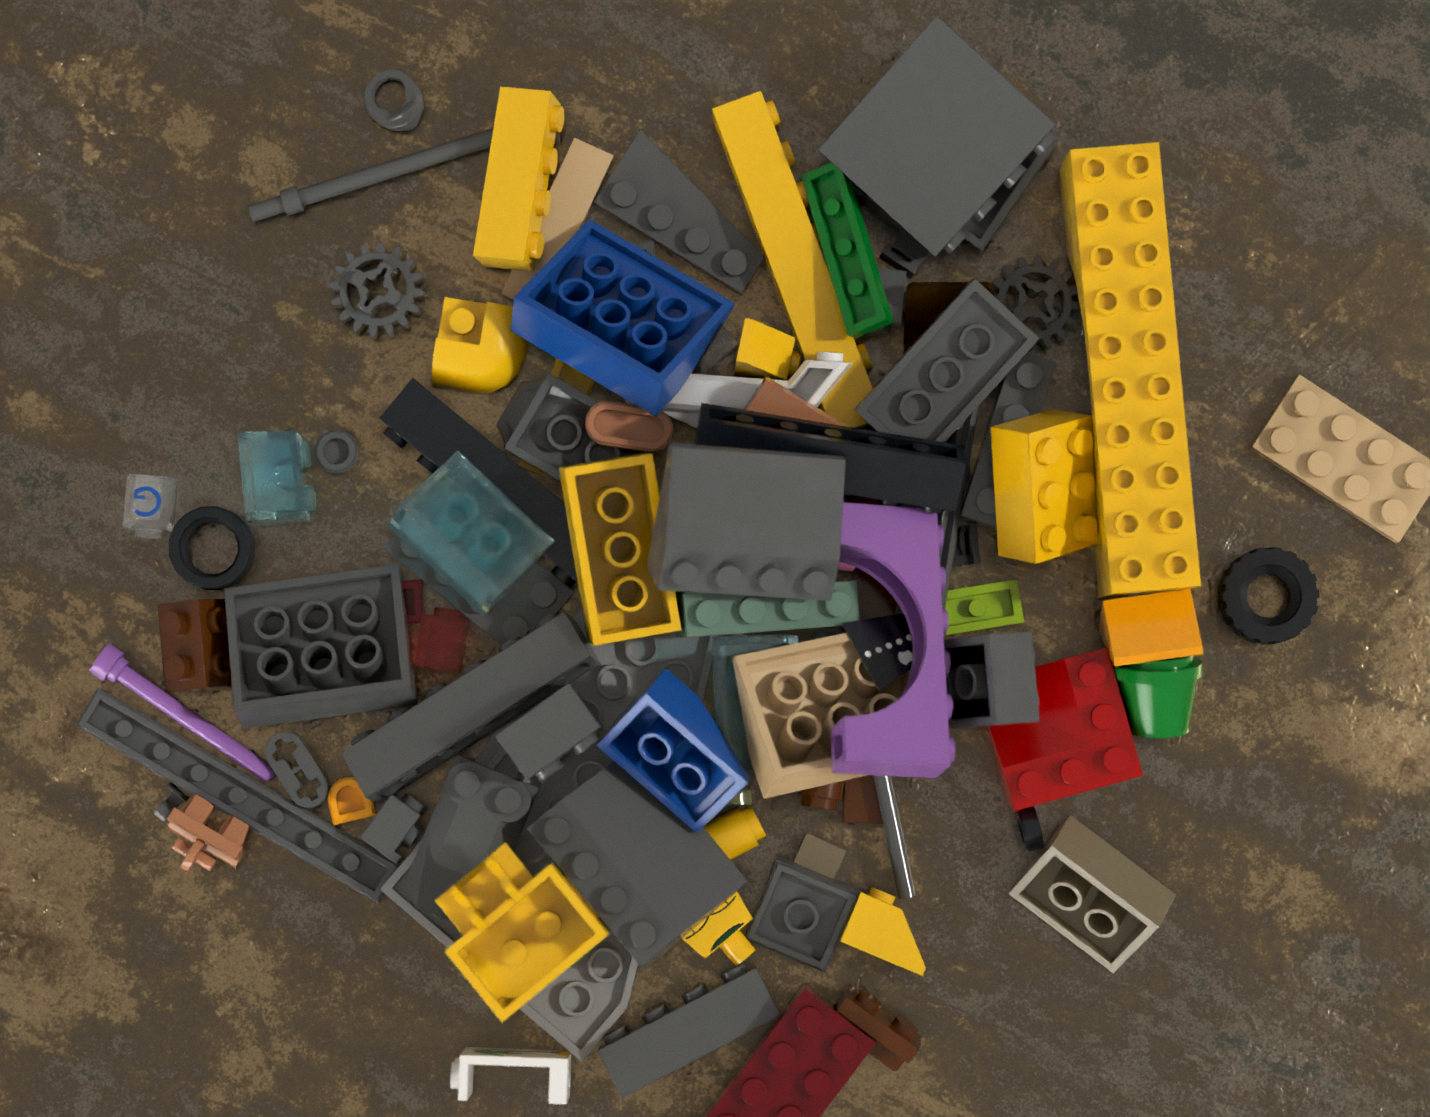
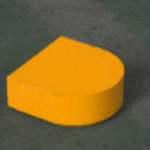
M354 777L342 778L336 781L330 788L328 806L333 826L377 815L375 802L365 798Z

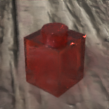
M434 607L433 615L422 614L415 667L461 674L469 628L468 621L459 619L461 611Z

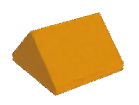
M1191 589L1102 601L1099 633L1108 649L1114 666L1203 654Z

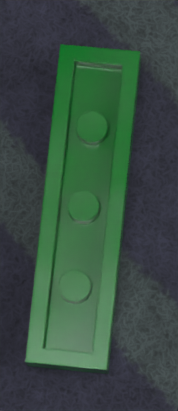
M832 162L801 175L848 336L856 339L893 323L892 314L852 180Z

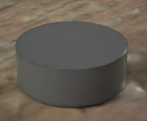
M331 430L324 433L318 439L315 445V458L325 471L336 475L345 474L351 471L358 463L360 457L359 445L349 433L342 430Z

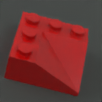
M1107 647L1035 667L1040 722L987 726L1011 811L1021 810L1143 776Z

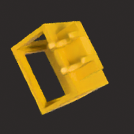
M506 842L435 900L463 935L444 952L501 1022L510 1017L608 936L611 931L555 862L548 865L534 877Z

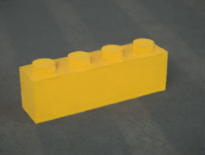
M500 86L473 256L484 267L534 272L536 259H541L543 255L544 235L540 231L542 218L548 216L551 206V194L547 190L549 174L553 175L555 173L558 162L557 149L554 148L556 132L560 133L564 125V108L560 106V102L551 91Z

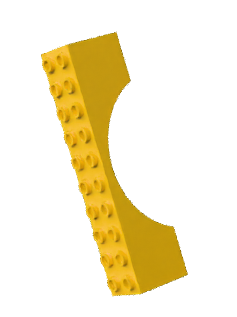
M1159 142L1070 149L1058 172L1066 255L1072 267L1078 292L1089 372L1098 544L1093 545L1098 599L1194 589L1201 586Z

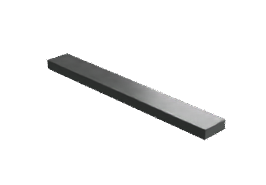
M97 688L75 725L192 795H199L228 816L231 815L248 824L250 829L376 903H379L384 896L380 888L401 865L400 863L395 864L378 850L337 826H333L332 823L308 809L297 805L291 799L102 688Z

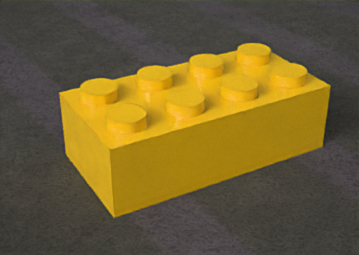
M640 453L559 467L587 642L595 646L680 631L681 625L675 591L658 590L647 567L660 498L653 454Z

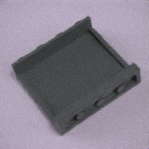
M936 16L818 150L936 257L943 249L950 255L967 236L961 229L968 221L974 217L980 222L996 205L997 202L991 196L1002 184L1010 189L1027 170L1021 163L1032 151L1040 156L1057 138L1051 130L1058 123L1048 117L953 30V27L941 16Z

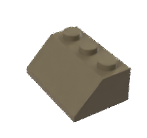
M1071 815L1048 838L1044 848L1039 850L1008 893L1113 974L1160 927L1176 897L1175 893Z

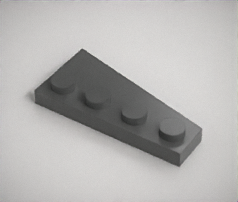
M641 130L635 136L594 201V205L650 240H653V242L741 296L764 261L765 257Z

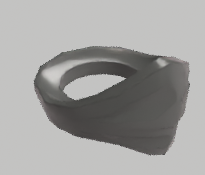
M388 69L376 74L367 84L364 95L367 110L372 119L380 126L393 131H409L418 125L423 112V94L419 85L412 77L401 70ZM388 80H398L403 83L406 89V102L400 109L392 113L386 109H380L375 102V93L378 87Z

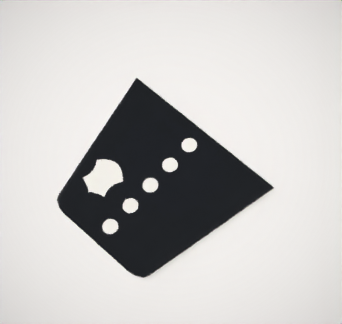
M904 614L842 623L879 691L911 669L912 639Z

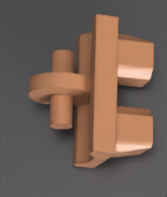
M193 794L180 810L174 807L167 818L170 821L167 829L193 843V845H190L180 838L174 843L172 849L185 856L180 869L190 873L194 866L198 864L211 871L217 860L205 854L204 850L236 868L242 859V846L249 831L248 824L229 815L217 833L204 825L213 812L214 806L197 794Z

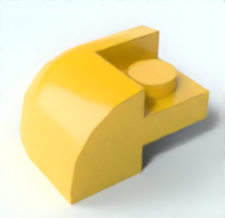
M445 297L438 338L435 340L433 353L432 386L473 394H492V392L508 386L521 372L529 342L510 331L513 307L492 302L485 304Z

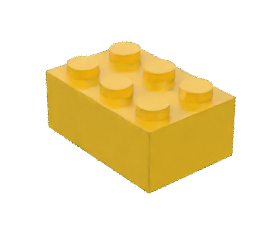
M1051 409L990 427L998 556L1038 564L1098 544L1092 415Z

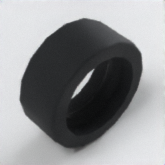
M218 506L199 507L187 512L174 525L169 538V558L175 572L187 583L205 590H223L237 584L249 572L255 558V540L249 526L237 514ZM206 523H219L227 526L234 533L237 540L238 553L234 563L227 570L218 574H205L198 571L190 563L187 556V541L190 534L197 527Z

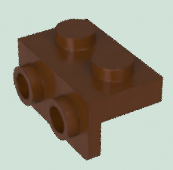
M196 599L157 605L165 692L232 686L225 599Z
M849 985L834 1005L837 1008L836 1012L876 1040L875 1046L868 1054L892 1071H897L904 1061L910 1063L919 1051L922 1036L918 1034L917 1028L905 1018L898 1015L894 1017L881 1007L880 1001L869 992L862 989L858 991Z

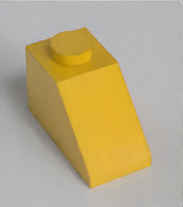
M745 318L734 376L765 378L767 376L770 379L787 380V376L792 377L798 370L801 352L793 351L795 337L756 320Z
M871 887L869 894L860 891L840 937V942L923 976L926 969L902 909L893 905L896 897L874 887Z

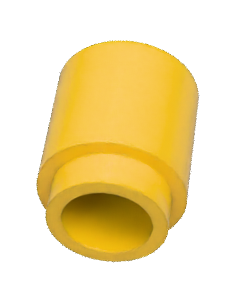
M751 805L741 810L738 806L709 821L703 827L730 860L758 846L757 841L766 837Z

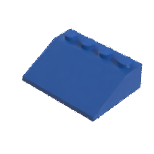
M589 219L514 296L510 331L657 417L681 390L734 309L735 303Z

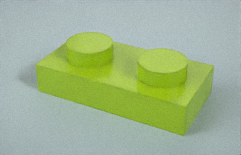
M1017 579L948 590L945 606L948 612V628L944 636L1024 623Z

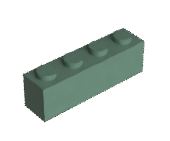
M857 580L835 581L831 601L701 592L675 593L681 630L676 631V637L843 626L842 623L860 620Z

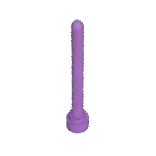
M111 643L102 650L94 661L89 672L103 682L107 679L112 683L119 681L259 779L270 781L274 777L275 772L269 763L128 667L129 661L123 658L125 653Z

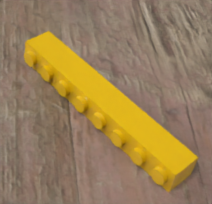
M758 91L712 108V120L762 254L765 257V262L793 337H795L796 345L799 352H801L802 361L817 360V352L844 353L843 362L853 363L819 405L820 409L849 427L863 429L871 426L853 409L874 387L871 385L866 372L867 369L872 368V364L863 343L856 345L854 338L847 334L829 269L820 249L822 246L815 222L810 223L805 207L810 205L803 181L796 183L790 167L796 165L792 149L788 141L780 142L775 129L776 126L781 125L773 100L765 102L762 92Z

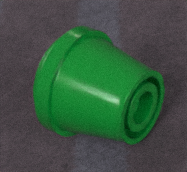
M1186 656L1122 666H1114L1113 664L1115 677L1120 683L1132 735L1144 738H1172L1189 733L1197 679L1203 676V661L1200 658Z

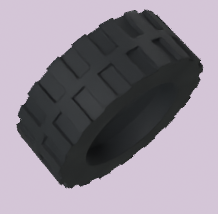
M1278 547L1258 548L1236 558L1230 564L1231 566L1224 571L1221 577L1223 580L1221 585L1218 586L1217 593L1220 594V602H1218L1219 611L1222 610L1223 620L1226 625H1230L1234 629L1233 632L1239 637L1242 636L1252 643H1261L1263 645L1276 644L1295 638L1301 634L1300 632L1311 624V618L1317 613L1318 606H1316L1317 598H1320L1319 589L1317 590L1316 587L1317 579L1315 574H1312L1309 570V565L1306 561H1301L1296 557L1297 554L1292 551H1284ZM1264 574H1271L1281 578L1286 583L1290 594L1287 608L1280 615L1272 618L1257 615L1250 608L1247 601V590L1250 583L1258 576Z

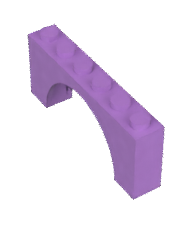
M843 502L839 562L847 563L868 573L889 591L906 618L913 650L909 678L896 702L867 715L844 716L831 729L832 773L937 778L951 766L954 760L955 742L953 737H949L948 721L952 716L953 700L951 694H947L946 677L949 675L951 660L949 652L944 649V635L948 628V612L945 608H942V592L946 584V571L943 566H940L939 554L943 546L944 531L942 525H938L937 513L927 512L921 508Z

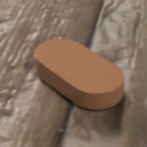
M613 401L599 402L588 411L585 420L589 437L595 443L606 447L655 453L665 449L673 437L672 421L664 411H661L655 417L633 404Z

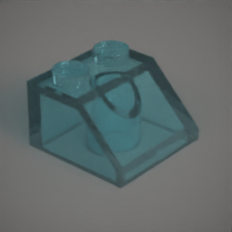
M296 431L237 432L246 521L258 528L310 522L309 511L316 510V497L313 484L306 485L305 467H311L312 464L309 442L302 441L301 435Z

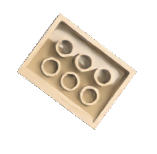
M847 633L734 656L732 661L749 757L763 799L867 776L864 774L832 773L831 729L844 716L867 715L896 702L904 690L911 669L879 691Z

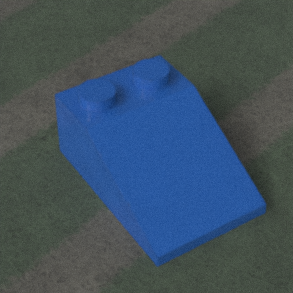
M667 668L615 720L597 744L602 751L696 833L751 779L701 699Z

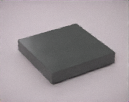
M778 856L753 914V919L747 928L745 937L751 942L825 973L857 901L860 890Z

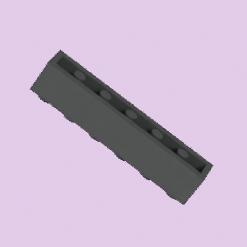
M566 612L561 614L552 613L542 618L536 624V630L523 638L517 636L509 639L499 647L498 654L487 661L478 660L471 663L462 670V676L449 685L443 683L433 687L424 695L425 700L412 708L404 707L395 711L388 717L387 721L389 723L375 732L374 730H368L356 736L350 742L352 746L341 752L365 798L380 804L388 799L391 794H396L545 700L566 684L572 683L600 665V661L589 642H587L576 620Z

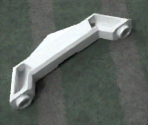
M817 352V360H805L790 380H772L818 407L853 363L843 362L844 353ZM691 373L681 390L662 411L668 416L697 428L701 403L744 409L764 378ZM624 398L627 404H633Z

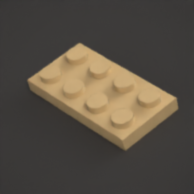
M1300 374L1295 377L1250 447L1251 450L1395 544L1401 541L1430 496L1429 458Z

